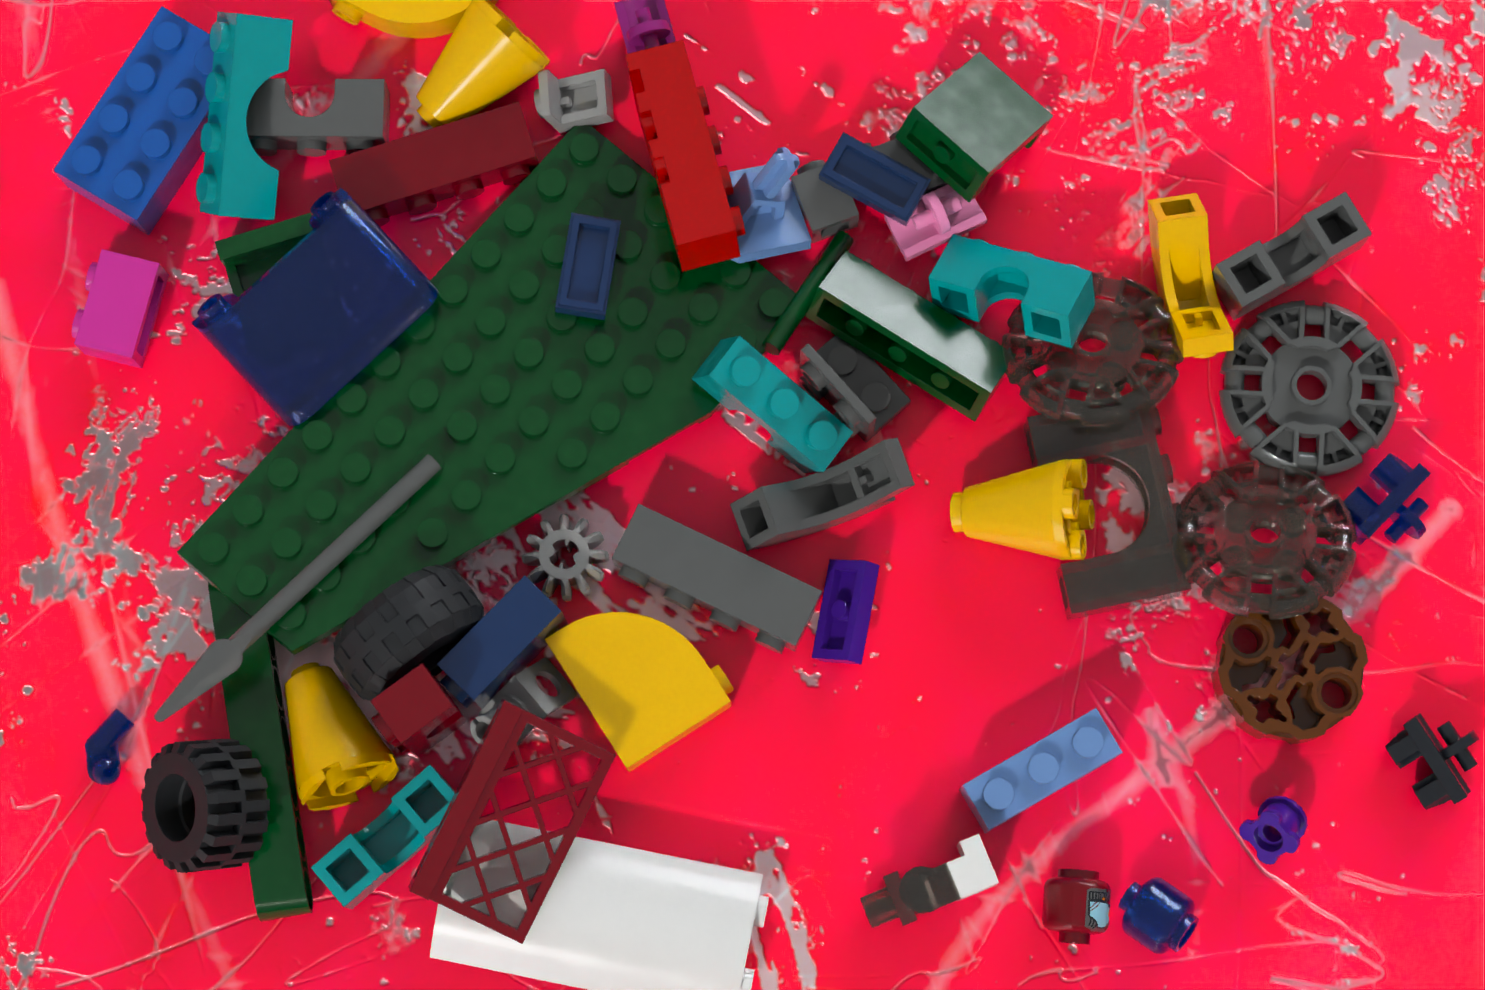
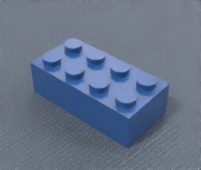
M161 6L53 170L68 188L147 235L151 233L203 153L200 141L201 131L204 124L208 122L209 102L205 96V84L209 73L212 72L214 52L210 47V34Z

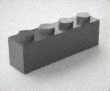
M638 504L612 556L614 565L621 568L618 576L641 588H645L648 582L666 590L663 597L673 604L691 610L694 603L712 612L709 620L733 632L737 631L739 625L757 633L755 642L779 654H782L785 647L794 652L796 651L822 596L821 590L641 504Z

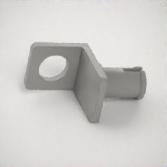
M543 658L514 675L479 712V715L475 717L476 719L472 720L470 724L471 735L479 744L501 699L545 719L548 715L572 701L577 696V693L551 661ZM536 676H544L549 679L556 687L557 696L545 694L537 685ZM527 723L517 744L519 745L536 727Z

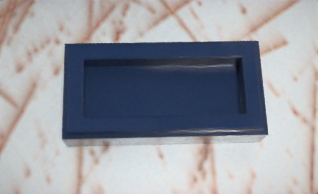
M844 132L819 173L821 181L904 226H907L931 183V179Z
M571 213L555 312L605 320L621 225L620 220Z

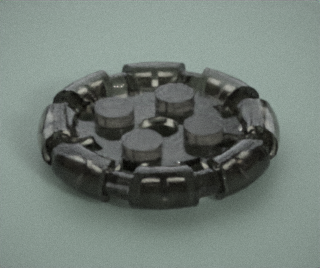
M1092 272L1095 306L1072 348L1026 336L1021 308L1022 301L1015 307L1007 321L1010 330L1009 333L1003 335L1001 346H1003L1008 368L1005 372L1011 384H1017L1020 387V398L1030 407L1058 422H1062L1063 418L1081 421V427H1106L1131 421V414L1141 409L1149 412L1157 406L1176 383L1179 376L1176 366L1183 362L1184 358L1178 347L1171 315L1163 308L1164 300L1158 294L1133 279L1122 276L1121 280L1104 277V272ZM1100 296H1101V297H1106V298L1115 299V301L1112 302V301H1109V300L1099 299V298H1100ZM1134 320H1148L1149 322L1139 326L1138 328ZM1087 339H1098L1106 346L1100 351L1088 352L1083 350L1079 344ZM1143 353L1154 355L1157 361L1143 359ZM1045 365L1046 373L1037 377L1033 370ZM1127 382L1133 391L1122 396L1120 392L1125 388ZM1070 389L1086 392L1085 401L1068 398Z
M1260 460L1243 461L1221 467L1211 473V479L1205 483L1197 482L1187 492L1174 516L1173 525L1177 528V534L1173 535L1171 539L1176 563L1189 584L1196 583L1203 590L1202 597L1211 604L1224 611L1248 618L1249 613L1268 614L1269 620L1291 618L1318 608V600L1325 595L1333 597L1348 579L1357 556L1356 552L1352 549V544L1357 540L1355 523L1346 503L1340 495H1332L1325 488L1326 483L1324 480L1299 467L1289 466L1295 472L1294 474H1286L1285 465L1280 464V468L1259 465ZM1258 485L1277 486V489L1258 488ZM1222 495L1227 498L1232 497L1234 501L1225 507V503L1219 497ZM1311 502L1315 507L1307 514L1299 505ZM1204 527L1214 528L1213 534L1198 533V531ZM1265 528L1276 533L1278 539L1271 543H1261L1255 540L1251 533L1257 529ZM1317 538H1325L1331 545L1317 544L1316 540ZM1220 561L1222 573L1216 575L1210 567ZM1305 569L1314 577L1308 583L1301 578ZM1251 583L1271 584V594L1251 592Z

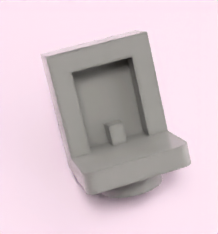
M605 69L561 79L555 77L549 70L538 72L539 89H536L534 92V103L537 113L559 133L568 132L574 126H595L614 121L611 76Z

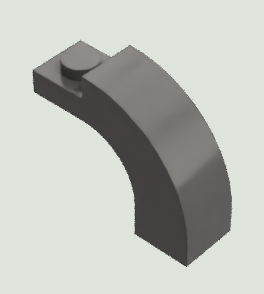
M898 438L883 440L854 457L826 469L824 472H818L788 482L761 486L734 501L730 506L746 551L802 538L860 517L896 500L895 495L911 488L915 483Z

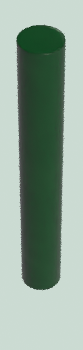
M837 231L762 343V347L768 353L779 355L806 315L819 285L844 252L848 251L854 243L853 238L848 233Z

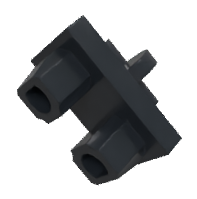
M1421 713L1408 720L1403 725L1405 729L1399 732L1385 747L1400 769L1422 755L1432 769L1433 773L1412 785L1414 793L1423 807L1427 810L1444 804L1449 800L1456 804L1468 797L1471 789L1450 757L1455 756L1464 772L1478 764L1467 748L1479 740L1475 731L1472 730L1460 737L1450 721L1444 723L1437 728L1447 744L1443 748Z

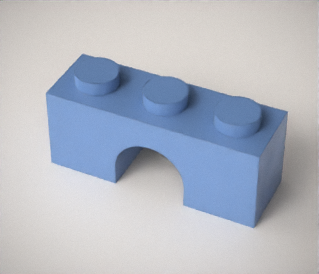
M1095 708L963 784L959 791L983 832L987 833L1056 791L1110 762L1123 752L1099 711Z

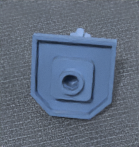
M778 148L766 165L729 172L734 194L727 196L730 207L739 206L746 235L737 237L741 257L730 260L744 263L811 249L812 240L790 181V177L800 165L799 157L792 154L788 148Z

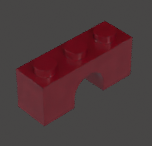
M422 663L370 700L378 711L371 720L386 741L395 748H398L401 753L409 749L418 757L468 722L440 681L434 675L432 676Z

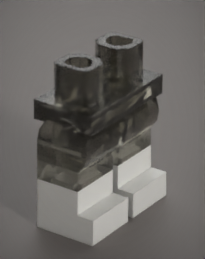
M974 835L957 844L956 847L961 856L935 868L924 866L912 868L905 873L902 879L898 871L883 876L882 881L885 888L860 898L871 928L897 918L901 927H905L917 921L915 914L922 915L933 912L996 886L999 881L980 835Z

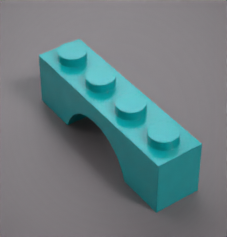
M217 12V21L214 22L210 31V47L214 52L213 67L205 84V96L209 102L208 122L202 128L200 139L201 148L205 152L203 173L199 175L196 184V196L200 202V212L228 217L275 219L279 170L263 161L253 149L247 133L246 117L249 103L256 90L272 76L289 69L293 20Z

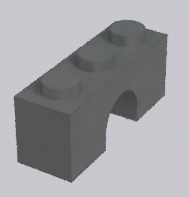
M269 78L256 90L249 103L246 126L250 143L258 156H274L277 154V150H297V153L303 156L319 157L326 155L327 150H346L347 154H351L389 142L390 91L385 79H335L334 99L330 107L320 115L305 117L293 111V92L285 78Z
M898 131L889 137L890 141L872 147L931 179L930 186L925 194L947 185L943 179L895 138ZM824 160L812 161L801 166L797 170L798 174L791 177V185L809 231L811 243L832 237L837 231L845 232L858 227L859 212L853 197L819 179V173L825 165Z
M1345 191L1303 215L1294 226L1264 244L1259 240L1216 264L1212 271L1216 293L1234 321L1360 250L1372 233Z

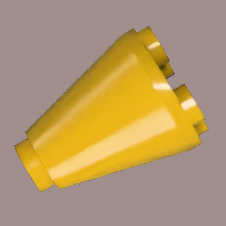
M1085 459L1058 460L965 487L963 492H954L950 501V520L953 531L964 532L970 538L1060 560H1084L1087 551L1084 530H1093L1095 524L1093 500H1085L1084 489L1087 485Z

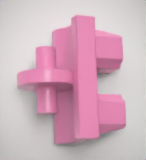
M948 184L923 195L907 226L884 215V219L906 262L950 241L953 234L961 236L987 223V218L976 199L974 198L971 202L966 201Z

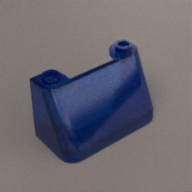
M339 188L335 193L329 191L314 202L310 208L313 215L309 220V225L313 230L239 297L235 294L222 296L220 293L211 296L200 306L197 311L199 316L191 323L265 404L291 427L301 424L316 413L434 303L438 296V289L350 194L342 188Z

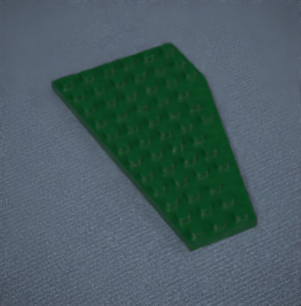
M591 125L574 126L177 553L183 561L251 618L427 454L432 456L441 466V469L266 631L288 651L296 655L343 628L345 623L366 603L374 599L390 585L403 579V577L430 565L435 566L437 564L448 568L490 544L491 540L560 500L562 502L628 465L630 460L693 424L701 423L710 418L722 404L691 378L722 339L741 336L765 357L768 352L762 347V343L796 293L756 260L737 263L729 259L682 272L656 178ZM571 213L621 221L605 320L555 312Z

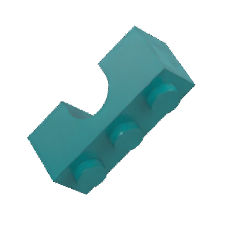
M955 234L952 235L928 277L932 303L954 316L980 322L987 308L993 303L1003 299L1021 300L1025 335L1069 348L1073 347L1095 306L1092 271L1082 269L1074 264L1055 262L1037 257L1029 252H1018L989 244L981 239H970Z
M741 336L720 340L691 378L728 410L743 412L763 426L771 435L767 443L803 473L824 472L853 434L852 430Z
M431 765L427 766L390 798L392 800L391 804L375 820L355 834L350 833L316 862L311 869L343 907L355 908L431 841L455 790L437 769Z

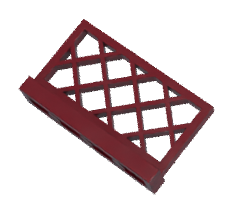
M501 699L408 885L409 891L443 905L523 944L616 755ZM528 723L546 732L553 753L524 763L517 742ZM555 737L573 746L559 751ZM583 750L600 759L591 779L570 785L561 757ZM512 752H514L518 765L504 770ZM555 760L564 788L535 798L526 769ZM520 772L530 800L500 810L494 793V788L499 778ZM586 788L577 806L573 792ZM567 795L573 812L568 826L547 833L538 804ZM490 799L494 812L481 817ZM532 807L541 835L512 845L503 816ZM497 819L506 847L476 857L470 839L475 827ZM563 835L555 852H553L550 839ZM544 842L550 859L545 872L523 880L514 852ZM467 846L471 859L457 864ZM509 854L518 882L488 892L479 864ZM474 866L482 895L461 902L443 893L452 873ZM539 883L530 901L526 887ZM520 889L527 909L518 927L515 928L497 919L491 899ZM485 901L490 915L472 906Z

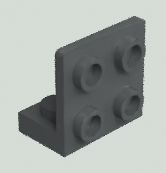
M833 336L817 351L809 343L800 350L799 371L802 373V376L799 378L800 383L815 400L820 401L824 397L836 410V413L833 415L853 431L850 438L858 434L867 443L911 403L909 397L873 358L837 336Z

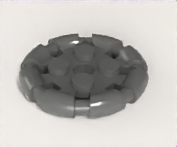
M1305 300L1290 301L1268 308L1256 315L1257 321L1248 329L1241 328L1233 338L1234 350L1226 351L1220 373L1224 375V390L1219 391L1220 405L1226 423L1235 439L1240 436L1252 449L1249 454L1262 464L1295 476L1296 471L1313 472L1314 477L1330 476L1349 470L1362 463V456L1371 448L1378 449L1388 436L1399 407V403L1394 402L1395 387L1400 385L1398 370L1392 353L1384 339L1378 340L1366 327L1369 323L1356 313L1328 302H1323L1322 306L1305 305ZM1305 325L1320 326L1321 337L1304 336ZM1270 336L1272 338L1275 337L1282 345L1272 355L1261 344ZM1350 340L1363 353L1354 363L1340 349ZM1303 375L1317 377L1323 385L1322 397L1316 400H1309L1301 396L1297 389L1298 378ZM1245 376H1260L1259 391L1244 390ZM1362 384H1369L1375 387L1374 400L1361 399ZM1265 413L1267 421L1277 428L1268 437L1255 423ZM1348 420L1355 425L1358 432L1350 440L1339 430ZM1299 437L1316 438L1315 452L1299 451Z

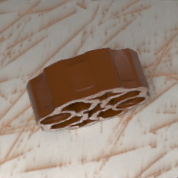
M1288 591L1262 596L1242 614L1234 616L1225 625L1217 638L1216 646L1218 650L1215 669L1211 674L1216 698L1223 702L1235 717L1236 726L1257 739L1266 737L1286 741L1290 745L1314 740L1324 735L1327 729L1339 721L1351 716L1364 694L1361 687L1363 669L1368 662L1362 636L1353 632L1349 624L1343 619V613L1339 607L1320 596L1308 598L1292 595ZM1317 615L1322 619L1319 627L1323 631L1313 636L1308 632L1310 623L1307 620ZM1283 618H1285L1287 629L1292 637L1286 647L1283 645L1279 647L1287 635L1283 623ZM1246 629L1254 634L1257 640V647L1254 653L1246 654L1240 652L1233 643L1235 630ZM1333 645V652L1320 653L1313 664L1309 662L1316 649L1328 648ZM1300 648L1301 651L1295 659L1296 663L1293 668L1298 674L1287 679L1277 689V685L1283 676L1281 674L1284 671V666L1279 662H1284ZM1264 672L1269 674L1261 688L1256 687L1243 692V685L1256 684ZM1332 682L1342 689L1344 702L1340 708L1330 707L1324 702L1321 690L1325 683ZM1292 689L1297 690L1288 705L1286 701ZM1266 700L1270 704L1268 713L1273 718L1269 717L1259 722L1255 718L1258 710L1252 704L1257 705Z

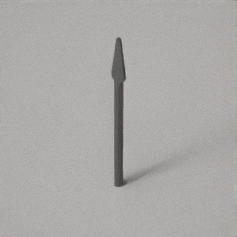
M427 454L229 639H217L212 642L154 714V719L158 722L164 721L237 671L242 663L243 653L441 469L438 462Z

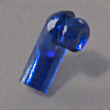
M117 708L85 742L87 772L94 782L101 785L113 784L119 778L121 765L118 743L135 725Z

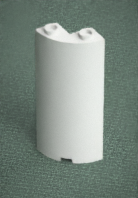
M496 820L477 825L470 837L476 857L506 847L498 821ZM504 822L512 845L541 835L540 829ZM563 835L550 839L553 852H555ZM575 837L523 944L438 904L430 958L587 990H751L755 970L745 968L753 926L764 927L769 897L759 895L763 874ZM544 842L514 852L523 880L544 873L550 862ZM467 846L457 864L471 859ZM509 854L479 864L488 892L518 882ZM474 866L452 873L443 893L461 902L482 895ZM539 883L526 887L530 901ZM519 889L491 899L497 919L517 928L527 909L521 890ZM485 901L472 906L490 915Z

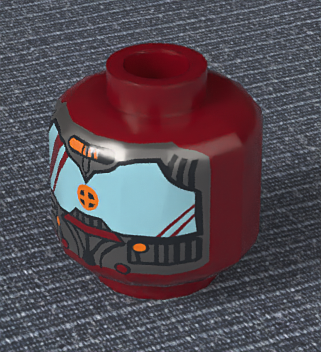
M1058 869V876L1048 879L1044 885L1042 924L1048 930L1059 932L1058 942L1090 945V935L1101 934L1108 929L1111 898L1110 886L1108 883L1099 880V872Z

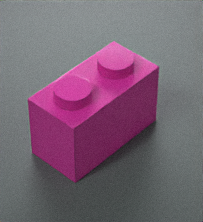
M101 249L98 263L92 262L87 272L85 288L89 291L85 308L84 310L79 309L76 312L72 324L71 334L75 338L74 344L85 355L137 368L143 367L169 274L161 264Z

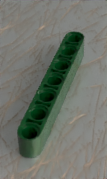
M208 582L216 640L229 639L250 617ZM265 632L243 653V660L237 671L222 680L230 739L238 740L240 745H246L252 751V758L258 759L262 767V777H266L268 785L266 789L267 799H270V811H267L268 828L267 832H264L262 835L263 844L260 850L254 851V858L249 861L254 902L258 918L261 922L313 912V896L274 638Z

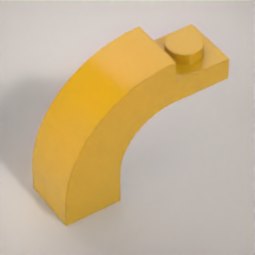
M1192 193L1148 200L1153 268L1162 316L1173 351L1180 350L1183 358L1192 356L1195 358H1209L1219 352L1233 351V331L1220 306L1212 275L1208 214L1198 194Z

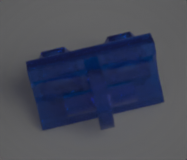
M1389 453L1369 474L1388 495L1377 504L1357 486L1337 507L1347 523L1354 528L1348 536L1360 546L1390 518L1393 524L1384 532V536L1390 542L1396 543L1404 533L1414 539H1420L1426 533V527L1419 518L1429 506L1419 497L1408 508L1402 503L1431 473L1420 463L1412 469L1404 461Z

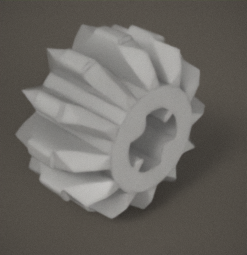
M567 514L560 515L559 530L553 531L550 522L547 520L541 521L540 526L546 537L541 539L536 535L529 534L526 538L527 543L539 551L522 555V561L525 565L538 566L528 574L527 578L533 584L546 579L542 592L548 598L554 594L556 588L560 585L562 599L565 602L571 601V586L577 584L581 593L584 596H588L591 594V589L585 578L589 576L595 581L600 582L605 578L604 572L592 565L609 561L607 551L593 550L604 540L603 535L598 531L585 537L589 528V522L584 518L577 522L574 530H570V520ZM563 547H566L569 553H571L573 548L578 551L573 555L575 565L568 569H565L563 563H560L559 568L553 565L559 560L556 552Z

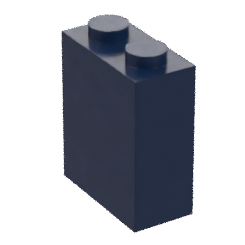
M524 575L437 664L446 674L440 683L466 709L473 702L483 709L514 675L523 671L547 646L545 641L547 637L568 625L563 612Z

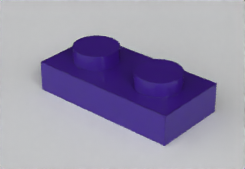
M829 560L812 652L813 659L831 663L862 665L880 565L865 560Z

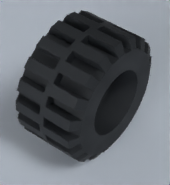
M235 739L174 742L163 746L161 753H156L151 759V768L146 770L144 776L145 787L142 789L141 800L143 801L142 821L145 822V834L148 842L153 844L154 854L158 859H163L164 866L170 870L176 869L177 872L187 873L242 866V863H248L254 858V851L260 850L263 844L262 835L264 832H267L269 823L267 811H270V799H267L266 789L268 785L266 777H262V767L257 758H252V751L246 745H240L239 741Z

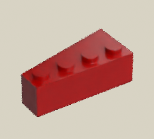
M684 40L625 54L638 118L682 272L741 257L737 237L746 235L744 222L739 206L730 207L727 196L734 194L727 165L718 166L716 155L722 154L717 130L715 125L707 127L705 115H709L710 110L703 85L696 87Z

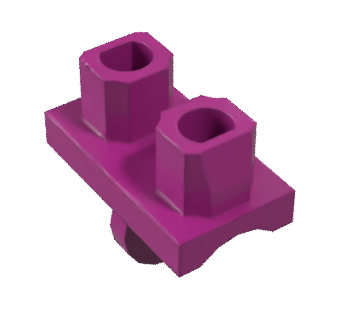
M622 0L614 2L627 54L676 41L664 0Z

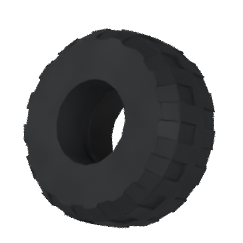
M437 564L424 567L390 585L378 596L366 603L345 623V626L337 633L335 642H333L334 663L354 691L363 700L366 699L368 701L375 698L421 663L430 671L432 676H437L442 672V669L437 664L484 617V607L471 587L455 569H449Z

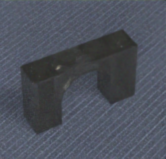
M1146 393L1027 417L1023 430L1032 468L1063 459H1085L1086 464H1102L1112 467L1132 481L1141 496L1144 508L1142 529L1138 538L1130 546L1116 553L1060 564L1056 575L1067 620L1185 596L1192 589L1190 582L1196 581V569L1191 552H1183L1179 533L1185 531L1184 517L1179 502L1171 503L1167 484L1173 483L1172 466L1167 453L1160 455L1156 439L1157 435L1162 434L1160 415L1156 405H1148Z

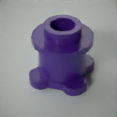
M1273 796L1267 798L1260 805L1257 819H1247L1241 824L1239 833L1244 840L1249 841L1256 849L1258 859L1265 864L1271 865L1276 863L1279 856L1283 853H1294L1298 849L1300 838L1305 834L1308 826L1307 816L1302 807L1294 800L1285 796Z

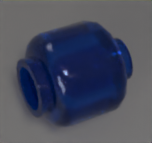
M1153 877L1143 885L1137 882L1132 883L1124 893L1118 906L1125 911L1121 922L1124 933L1156 954H1164L1170 949L1175 952L1181 950L1190 939L1199 922V918L1194 915V900L1160 877Z

